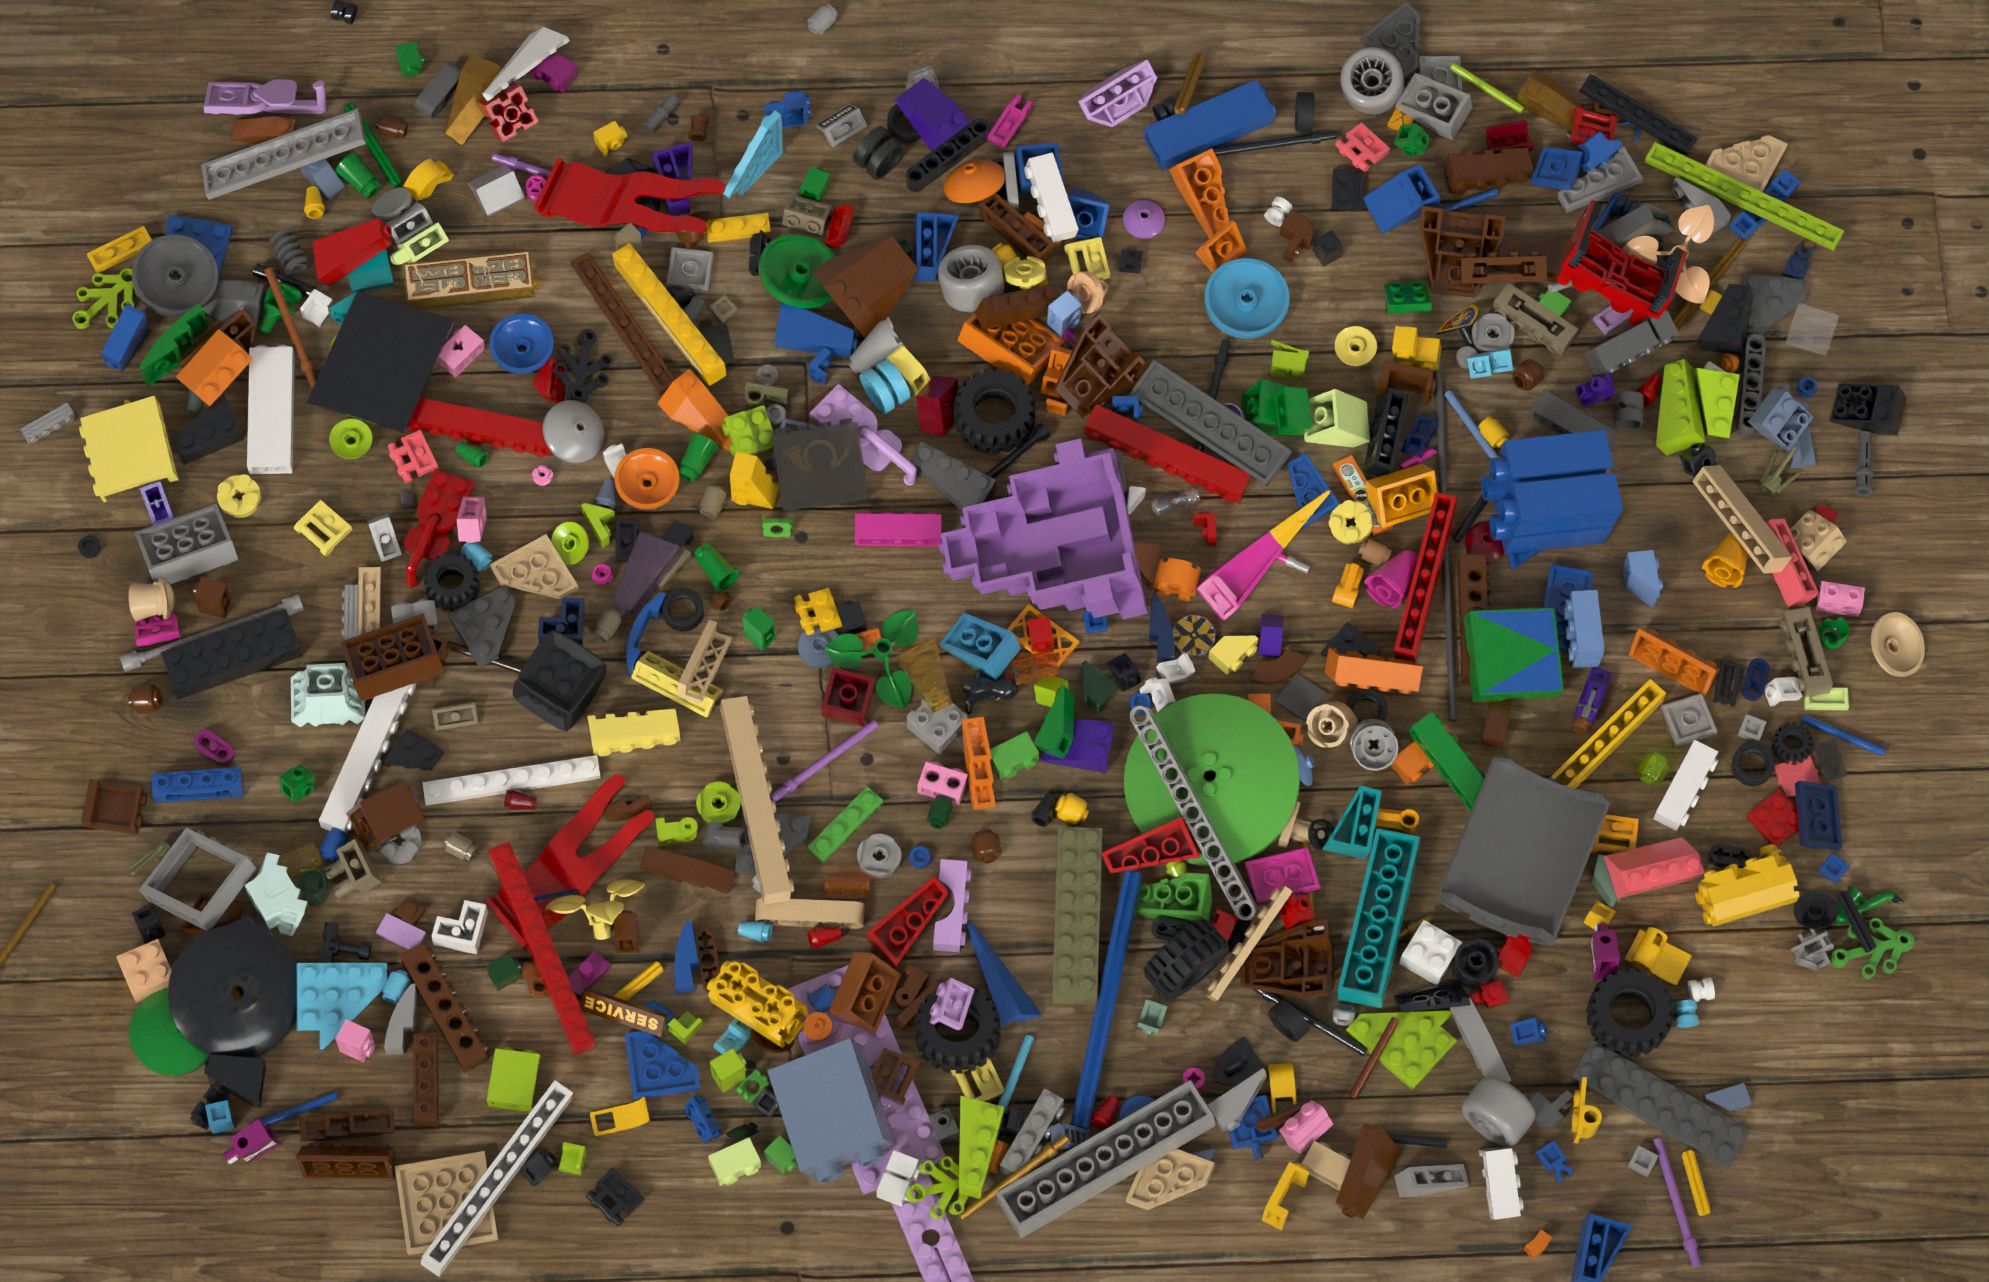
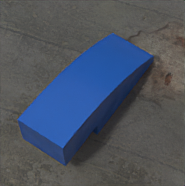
M691 920L686 921L676 949L674 967L676 994L694 992L691 970L699 969Z

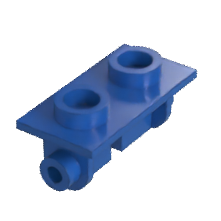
M701 1095L696 1098L691 1096L685 1105L686 1114L692 1120L696 1127L697 1135L705 1145L712 1136L714 1139L720 1137L722 1129L715 1116L707 1119L706 1116L712 1114V1111L706 1099L702 1098Z

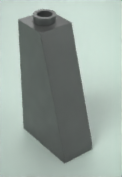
M1646 203L1600 229L1597 233L1623 248L1627 242L1638 236L1647 235L1657 239L1674 232L1675 228L1668 211Z

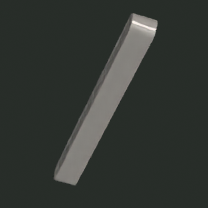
M1144 706L1134 707L1130 712L1131 722L1236 916L1241 920L1254 919L1258 914V906L1157 719L1149 708ZM1141 710L1146 712V719L1143 722H1139L1137 719V714ZM1154 729L1157 737L1151 742L1148 740L1147 735L1150 730ZM1161 749L1167 751V758L1163 761L1158 758V752ZM1172 768H1175L1178 772L1175 780H1171L1168 776ZM1185 787L1188 790V796L1182 800L1179 797V791ZM1192 807H1196L1199 811L1196 819H1192L1189 815ZM1206 826L1209 829V835L1203 839L1200 836V829ZM1215 845L1220 849V854L1217 858H1213L1210 854L1211 848ZM1224 865L1229 866L1231 870L1230 875L1226 878L1221 875V868ZM1236 884L1241 888V893L1238 897H1234L1231 893L1232 887ZM1245 904L1250 905L1252 909L1251 914L1247 917L1242 914V907Z

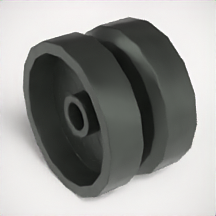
M878 126L870 131L859 143L853 154V162L862 169L866 168V173L873 179L880 180L898 164L904 154L905 145L896 137L891 138V133L883 126Z

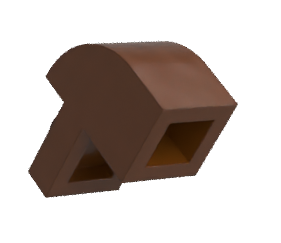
M1292 209L1283 221L1279 234L1290 240L1285 249L1284 260L1291 263L1294 257L1298 258L1303 248L1309 251L1313 236V228L1309 220Z

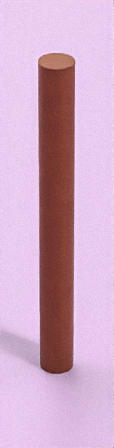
M1394 1017L1390 1019L1349 1093V1096L1357 1099L1400 1022Z

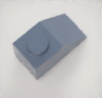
M325 159L300 167L301 174L313 186L318 187L319 192L328 201L345 189V186Z

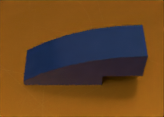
M1152 594L1149 642H1157L1156 663L1174 660L1175 642L1169 616L1157 594Z

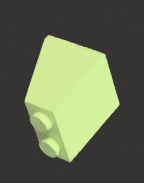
M1337 389L1309 398L1312 429L1304 434L1306 442L1353 448L1370 442L1366 401Z

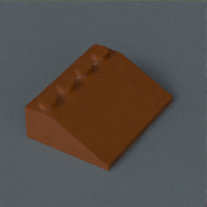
M424 613L341 641L360 702L444 673Z
M309 1143L308 1146H302L296 1155V1161L303 1178L394 1179L395 1150L393 1146L386 1143H379L376 1146H367L365 1143H355L354 1146H345L343 1143H332L331 1146H322L321 1143Z

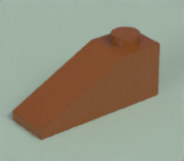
M275 116L241 119L235 121L231 139L232 141L260 144L298 129L295 119Z

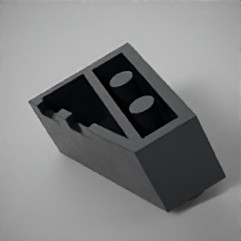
M1728 285L1697 339L1701 350L1743 354L1754 298L1749 285Z

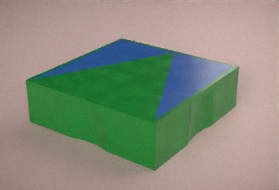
M1554 608L1469 611L1463 618L1466 647L1470 657L1469 674L1473 702L1504 701L1513 698L1525 700L1557 699L1564 693Z

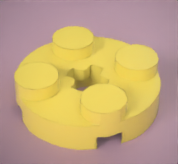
M1027 256V260H1020V257H1016L1004 265L1005 282L1020 286L1022 290L1030 289L1032 285H1036L1046 279L1045 264L1036 257Z
M246 474L235 475L219 484L217 500L225 514L228 513L235 518H244L256 511L259 501H261V492L257 483ZM238 492L245 494L240 501L237 498L233 499Z
M1346 500L1332 511L1329 526L1333 536L1343 544L1360 543L1367 539L1372 531V516L1368 508L1362 503ZM1355 518L1356 526L1346 527V521Z

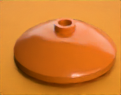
M990 160L969 161L955 168L947 176L943 189L947 198L954 202H977L990 197L1002 187L1005 181V172L1001 165Z
M641 448L628 453L619 462L615 471V487L619 496L630 506L644 510L656 509L668 503L676 494L679 487V471L673 459L666 453L653 448ZM645 482L651 483L649 487H646L643 484Z

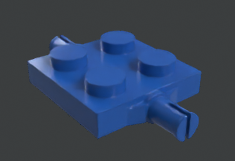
M1266 1095L1255 1097L1244 1118L1240 1121V1125L1232 1131L1228 1130L1233 1150L1252 1147L1255 1160H1259V1157L1260 1159L1264 1158L1261 1148L1262 1144L1277 1140L1275 1128L1261 1132L1257 1130L1256 1126L1257 1120L1271 1115Z

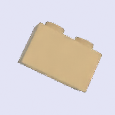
M1314 1141L1301 1164L1307 1168L1309 1175L1340 1191L1351 1157L1342 1152L1339 1154L1334 1152L1324 1142L1318 1143Z

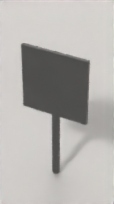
M1296 673L1275 702L1306 721L1309 713L1315 707H1318V704L1327 693Z

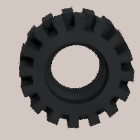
M1787 722L1785 726L1781 725L1775 731L1772 750H1774L1775 756L1779 755L1778 760L1786 759V764H1789V761H1792V765H1796L1797 761L1802 763L1804 758L1807 759L1811 753L1813 735L1812 733L1809 734L1808 728L1803 729L1804 725L1801 723L1798 727L1796 726L1797 722H1793L1792 726ZM1793 737L1801 742V746L1798 749H1790L1785 746L1784 741L1786 738Z

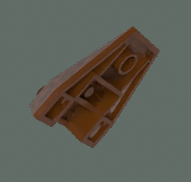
M1422 206L1419 229L1432 293L1475 298L1481 283L1462 284L1461 258H1465L1467 253H1478V257H1487V253H1496L1504 238L1506 216L1476 215ZM1474 263V266H1484V274H1473L1472 277H1485L1490 265Z
M893 236L831 258L812 273L863 337L866 338L882 319L886 321L919 269Z
M1099 312L1082 329L1054 388L1082 418L1090 414L1096 404L1102 407L1112 401L1113 396H1120L1134 388L1149 367L1140 355L1133 353L1111 330L1112 326Z
M1329 920L1305 922L1258 941L1241 966V987L1303 998L1329 995L1334 989V947Z

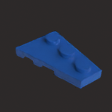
M1306 453L1287 463L1299 510L1325 491H1330L1326 499L1305 522L1303 528L1329 514L1340 505Z

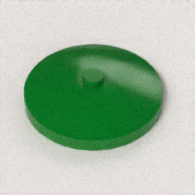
M799 234L783 235L772 240L764 248L758 264L759 276L768 292L779 301L797 308H817L827 304L833 298L812 272L827 260L836 257V255L829 247L812 237Z
M167 989L150 995L135 1010L130 1022L129 1039L136 1057L146 1068L164 1076H182L198 1070L205 1065L206 1061H209L210 1055L190 1044L176 1027L168 1005Z

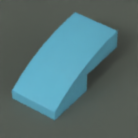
M1511 348L1467 357L1471 379L1492 376V373L1512 371L1514 369Z
M735 1018L729 1024L724 1034L715 1042L713 1048L721 1054L733 1048L737 1054L751 1038L750 1032L752 1028Z

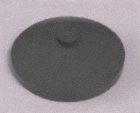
M165 235L150 241L139 251L133 263L132 283L138 298L150 310L164 316L181 317L197 304L204 308L211 301L218 285V267L211 252L199 241L183 235Z

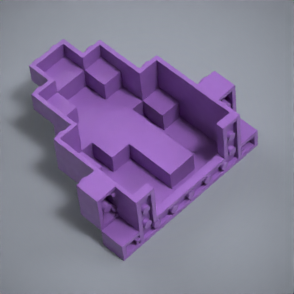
M1081 438L1056 444L1057 452L1054 453L1056 465L1009 476L1010 484H1007V489L1010 497L963 507V516H960L963 528L941 533L942 541L939 542L941 554H945L946 561L942 562L945 574H949L952 581L972 576L973 586L978 588L981 595L1007 589L1010 596L1028 592L1032 603H1036L1039 610L1064 604L1068 611L1086 607L1087 612L1091 611L1094 618L1120 613L1123 619L1148 614L1117 455L1113 448L1088 454Z

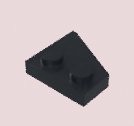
M616 519L615 562L654 564L658 558L653 554L649 546L650 543L642 533L638 520Z

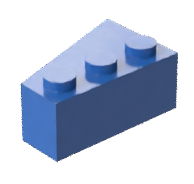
M917 212L913 227V263L919 270L913 277V281H935L940 262L944 257L959 215Z
M1593 1214L1585 1217L1582 1220L1571 1282H1601L1633 1225Z

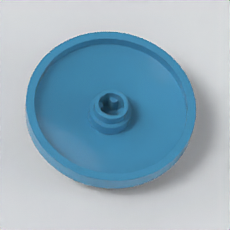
M1252 258L1235 259L1216 269L1207 282L1204 295L1206 312L1213 324L1224 333L1242 339L1259 338L1278 328L1286 317L1290 300L1289 289L1283 276L1268 263Z

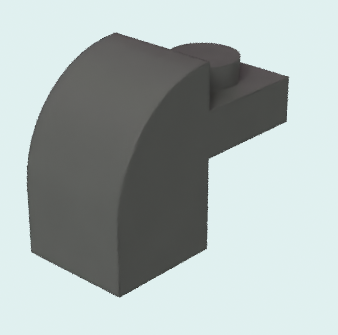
M1566 1090L1551 1104L1538 1091L1529 1100L1536 1113L1533 1125L1542 1129H1550L1560 1125L1564 1118L1562 1114L1572 1106L1570 1102L1573 1095Z

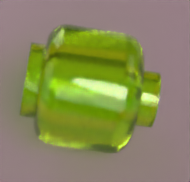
M1656 752L1646 754L1637 768V772L1641 775L1640 780L1650 786L1652 783L1661 784L1670 770V766L1667 764L1669 760Z

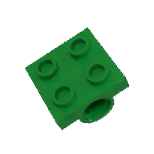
M1392 282L1384 284L1386 314H1405L1406 312L1428 313L1431 311L1432 303L1426 282Z

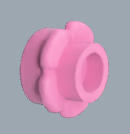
M546 465L538 466V468L532 471L533 481L540 486L548 485L553 477L552 469Z

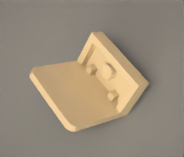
M1812 510L1807 511L1790 529L1800 553L1806 558L1811 568L1817 572L1847 542L1838 526Z

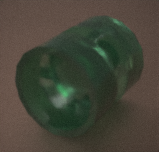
M307 869L299 875L297 885L300 889L302 900L307 901V904L311 906L324 903L329 896V887L324 874L317 869Z

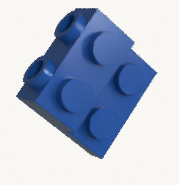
M798 90L785 93L784 101H771L768 104H764L765 116L777 111L782 116V128L808 125L807 117L811 116L809 94L805 95V91Z

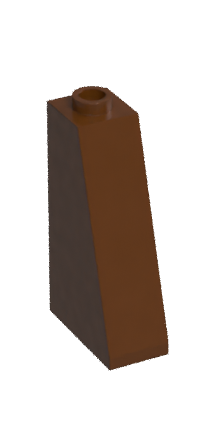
M1571 239L1501 243L1500 250H1497L1496 253H1499V257H1508V252H1521V256H1529V252H1542V256H1547V281L1556 283L1558 282L1557 278L1562 270V263ZM1534 261L1512 265H1496L1495 268L1496 271L1510 274L1521 273L1522 276H1536L1535 273H1524V265H1534Z
M1367 1123L1363 1124L1336 1201L1342 1209L1341 1212L1352 1219L1354 1217L1364 1219L1401 1153L1399 1147L1380 1127Z

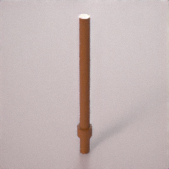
M267 268L264 271L300 359L301 370L306 374L310 387L313 388L317 381L313 371L315 369L312 360L309 361L273 268Z

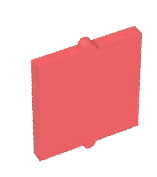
M1810 755L1807 759L1804 758L1802 763L1797 761L1796 765H1792V761H1789V764L1784 762L1774 766L1778 785H1781L1783 793L1788 798L1796 796L1795 783L1798 781L1821 784L1817 774L1818 769H1815Z

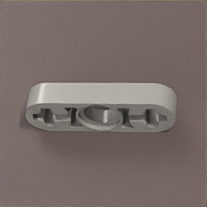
M1003 152L1007 203L1014 209H1018L1014 152Z

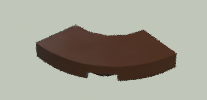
M1286 649L1283 655L1276 660H1259L1251 682L1269 685L1291 678L1302 668L1307 656Z

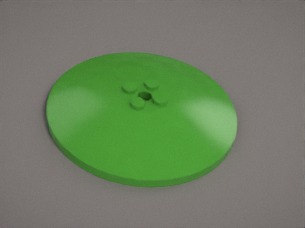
M1213 693L1190 696L1172 703L1159 711L1155 718L1233 862L1236 864L1245 861L1266 849L1277 839L1290 821L1297 804L1300 789L1298 759L1292 742L1283 727L1273 716L1258 705L1246 699L1227 694ZM1154 729L1148 732L1147 737L1149 741L1152 742L1157 737ZM1137 735L1127 756L1124 772V792L1129 812L1142 833L1182 814L1140 736ZM1161 749L1158 752V758L1161 761L1167 758V751L1165 749ZM1172 768L1168 773L1171 780H1175L1178 776L1175 768ZM1214 771L1216 778L1210 782L1204 779L1206 772ZM1185 787L1179 791V797L1184 800L1188 796V790ZM1192 807L1189 811L1192 819H1196L1199 815L1196 807ZM1206 826L1200 829V836L1204 839L1209 835V829ZM1216 845L1210 850L1213 858H1217L1220 854V849ZM1203 853L1200 858L1183 860V862L1189 865L1210 867Z

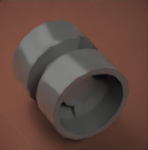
M1626 391L1616 395V409L1618 411L1615 414V425L1618 428L1634 430L1643 426V412L1641 410L1644 408V396L1641 393Z

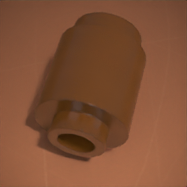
M384 113L382 117H378L376 129H378L379 134L395 139H404L408 130V122H405L402 118Z

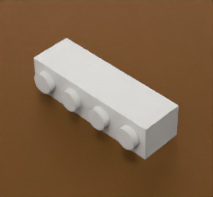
M1053 153L1029 158L1024 171L1026 178L1030 179L1032 184V196L1037 198L1039 204L1037 205L1040 218L1043 217L1045 222V235L1050 237L1052 242L1075 237L1079 229Z
M1694 740L1653 818L1654 820L1675 831L1678 830L1680 825L1685 826L1690 816L1687 813L1689 807H1695L1700 797L1696 795L1699 788L1704 790L1709 780L1706 777L1708 771L1713 772L1719 761L1715 759L1718 751Z

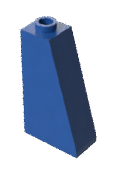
M781 302L775 335V348L819 354L825 347L831 351V356L849 358L852 355V351L857 349L858 339L854 338V330L806 309L793 307Z

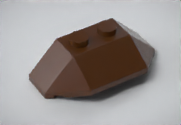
M241 308L219 322L189 348L180 360L179 365L184 368L218 329L249 354V348H252L254 344L257 324Z

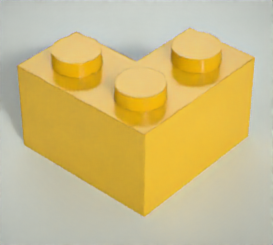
M1395 326L1392 346L1395 363L1438 371L1441 355L1440 339L1418 337L1417 328Z

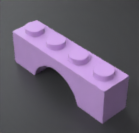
M941 859L939 882L952 897L954 908L948 917L935 922L933 950L960 952V945H965L966 932H962V924H967L968 911L963 910L964 903L969 902V890H965L966 882L971 880V869H967V861Z

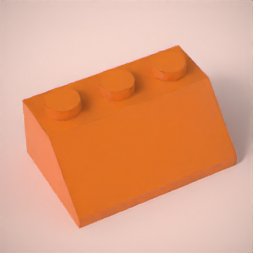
M218 329L175 377L207 406H211L253 358Z

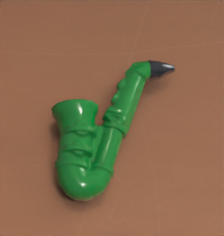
M1850 885L1847 887V891L1860 914L1866 913L1889 900L1896 904L1903 905L1904 903L1897 894L1891 891L1877 894L1871 897L1870 900L1866 899L1862 903H1858L1864 897L1862 893ZM1836 902L1838 917L1835 922L1840 924L1849 922L1840 903Z

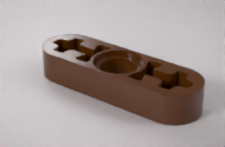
M702 928L695 934V945L702 987L705 991L710 992L707 989L708 983H705L709 981L708 972L712 971L713 978H716L720 973L714 933L708 928ZM702 935L711 938L708 940L709 949L704 950V944L701 941ZM706 955H711L715 959L714 963L710 966L702 963V958Z
M940 978L934 981L895 1019L894 1024L902 1031L907 1029L915 1021L920 1004H925V997L929 994L933 996L935 990L944 982Z

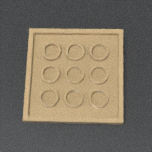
M485 1151L395 1166L408 1255L425 1253L487 1171ZM493 1206L463 1246L498 1240Z

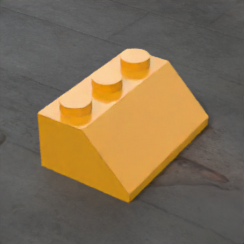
M1419 464L1365 481L1368 502L1382 528L1429 514L1435 492L1438 493L1435 471L1425 464Z

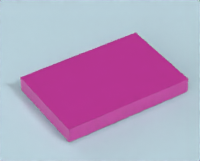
M1308 847L1244 863L1257 905L1270 902L1271 899L1269 897L1276 888L1279 889L1283 886L1293 891L1292 893H1297V895L1318 891L1321 888Z

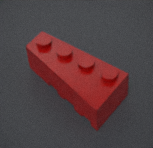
M935 876L932 877L870 929L865 938L887 964L896 969L944 903L949 892Z

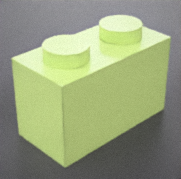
M750 1137L708 1156L710 1166L720 1186L723 1184L731 1185L738 1180V1177L745 1174L746 1176L753 1175L761 1167L760 1158Z

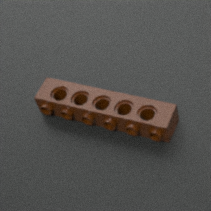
M1460 554L1457 564L1461 684H1471L1469 674L1470 657L1466 647L1463 618L1469 611L1491 610V603H1487V595H1490V582H1486V575L1490 574V563L1486 562V555ZM1476 576L1479 578V581H1472L1469 577ZM1476 596L1480 601H1472L1470 597Z
M421 943L400 954L399 956L412 982L416 984L417 991L463 1072L466 1073L488 1061L486 1053L489 1052V1049L484 1040H478L476 1034L479 1032L473 1021L469 1023L465 1016L468 1015L463 1003H457L455 999L457 993L452 984L447 985L444 979L447 976L442 966L437 967L433 961L436 959V956L431 947L426 948L424 943ZM423 966L430 967L427 973L419 972V969ZM438 984L441 986L436 992L429 990L432 985ZM444 1003L451 1004L448 1010H441L440 1006ZM458 1021L462 1023L458 1029L450 1027L453 1022ZM465 1040H470L473 1042L472 1045L468 1048H464L461 1046L462 1042Z

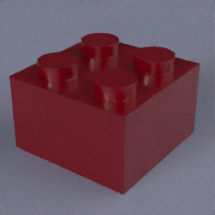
M832 668L821 707L822 717L864 727L875 689V678Z

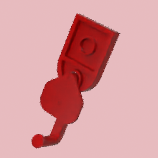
M434 469L417 507V517L420 525L411 528L404 540L405 550L412 554L406 567V584L409 587L414 588L419 584L416 571L422 558L435 561V556L440 555L442 557L444 556L443 553L447 552L450 541L445 532L457 526V516L463 497L471 496L475 488V482Z

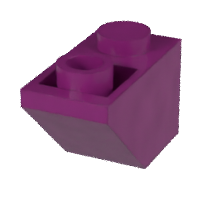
M561 55L546 57L529 71L533 78L536 80L541 79L551 89L559 90L562 93L567 90L578 76L577 65Z

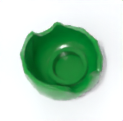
M1841 617L1837 620L1827 618L1816 629L1821 646L1827 649L1841 648L1846 644L1850 635L1849 623Z

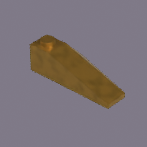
M1535 70L1528 76L1517 98V102L1525 106L1524 109L1572 132L1573 112L1576 106L1581 105L1554 79ZM1582 118L1584 122L1600 125L1597 121Z

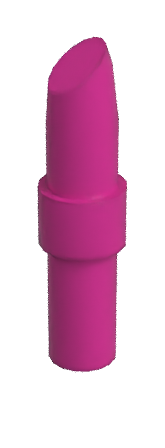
M1430 448L1421 453L1419 452L1413 455L1412 458L1400 463L1399 466L1403 470L1419 465L1424 460L1435 455L1437 451Z

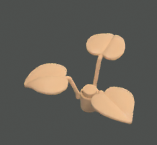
M1709 205L1694 207L1686 210L1680 216L1679 229L1684 235L1688 236L1683 245H1677L1671 251H1657L1658 241L1647 235L1638 236L1630 240L1622 249L1630 256L1634 254L1655 265L1657 263V255H1671L1676 247L1687 252V259L1689 256L1687 244L1691 238L1696 243H1702L1711 236L1714 227L1712 209ZM1684 262L1683 272L1680 274L1675 290L1687 301L1704 303L1710 286L1709 275L1703 268L1693 266L1687 270L1686 262Z

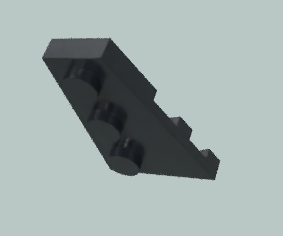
M1457 980L1394 995L1395 1005L1400 1012L1471 1005L1468 994Z

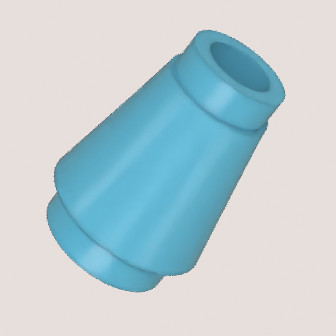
M767 921L740 922L738 934L764 943L770 941L773 927Z

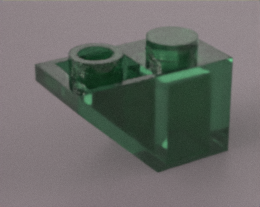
M1084 660L1082 662L1083 700L1100 713L1117 696V684L1110 677L1106 678L1102 675L1100 669L1094 663L1090 664Z

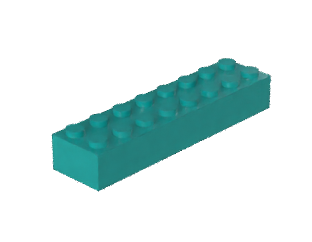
M1376 829L1338 985V1000L1378 1008L1383 1007L1421 848L1420 837Z

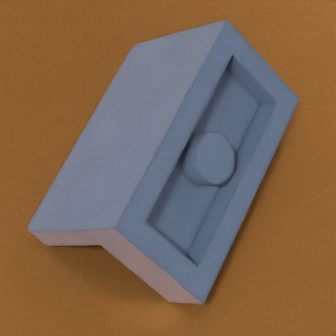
M1807 426L1793 445L1797 447V450L1789 460L1790 468L1814 466L1816 463L1810 429Z

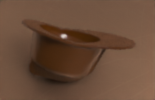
M700 211L688 216L701 219L707 223L712 214L709 211ZM691 231L675 232L679 241L684 243L687 248L696 246L699 241L706 237V231L704 233Z

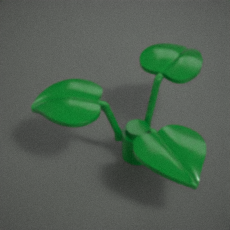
M914 610L901 611L888 617L881 629V633L885 638L877 640L875 646L870 647L866 651L862 652L863 643L854 634H842L825 645V651L829 659L842 669L852 670L858 668L862 663L861 656L873 652L877 659L884 660L887 676H883L877 681L876 694L881 701L888 705L899 708L907 706L912 692L911 681L903 671L897 670L890 674L888 657L891 653L893 642L898 647H908L917 639L918 626Z

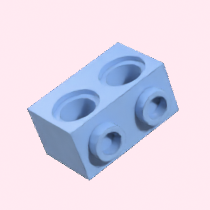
M1066 291L1048 306L1047 324L1061 338L1067 329H1074L1080 324L1082 308L1080 299Z

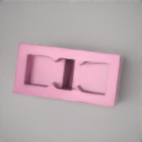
M463 497L457 516L459 541H466L468 543L481 541L487 520L484 497Z
M1821 581L1818 588L1819 595H1817L1815 610L1858 617L1863 608L1865 588Z
M925 762L918 782L917 793L936 798V795H946L953 800V804L960 805L967 784L968 774H965L964 771L958 768H945L938 762ZM935 775L938 777V780L932 782L927 777ZM950 782H957L959 786L951 788L948 784Z
M345 1019L335 1038L339 1051L364 1062L367 1057H371L375 1049L369 1029Z

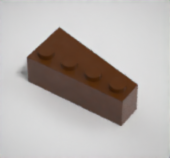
M1528 148L1502 149L1499 153H1495L1492 150H1484L1480 155H1473V151L1464 152V156H1456L1455 152L1448 153L1444 169L1450 194H1463L1468 190L1474 189L1484 190L1496 185L1502 187L1513 182L1524 183L1530 180L1533 174V166Z

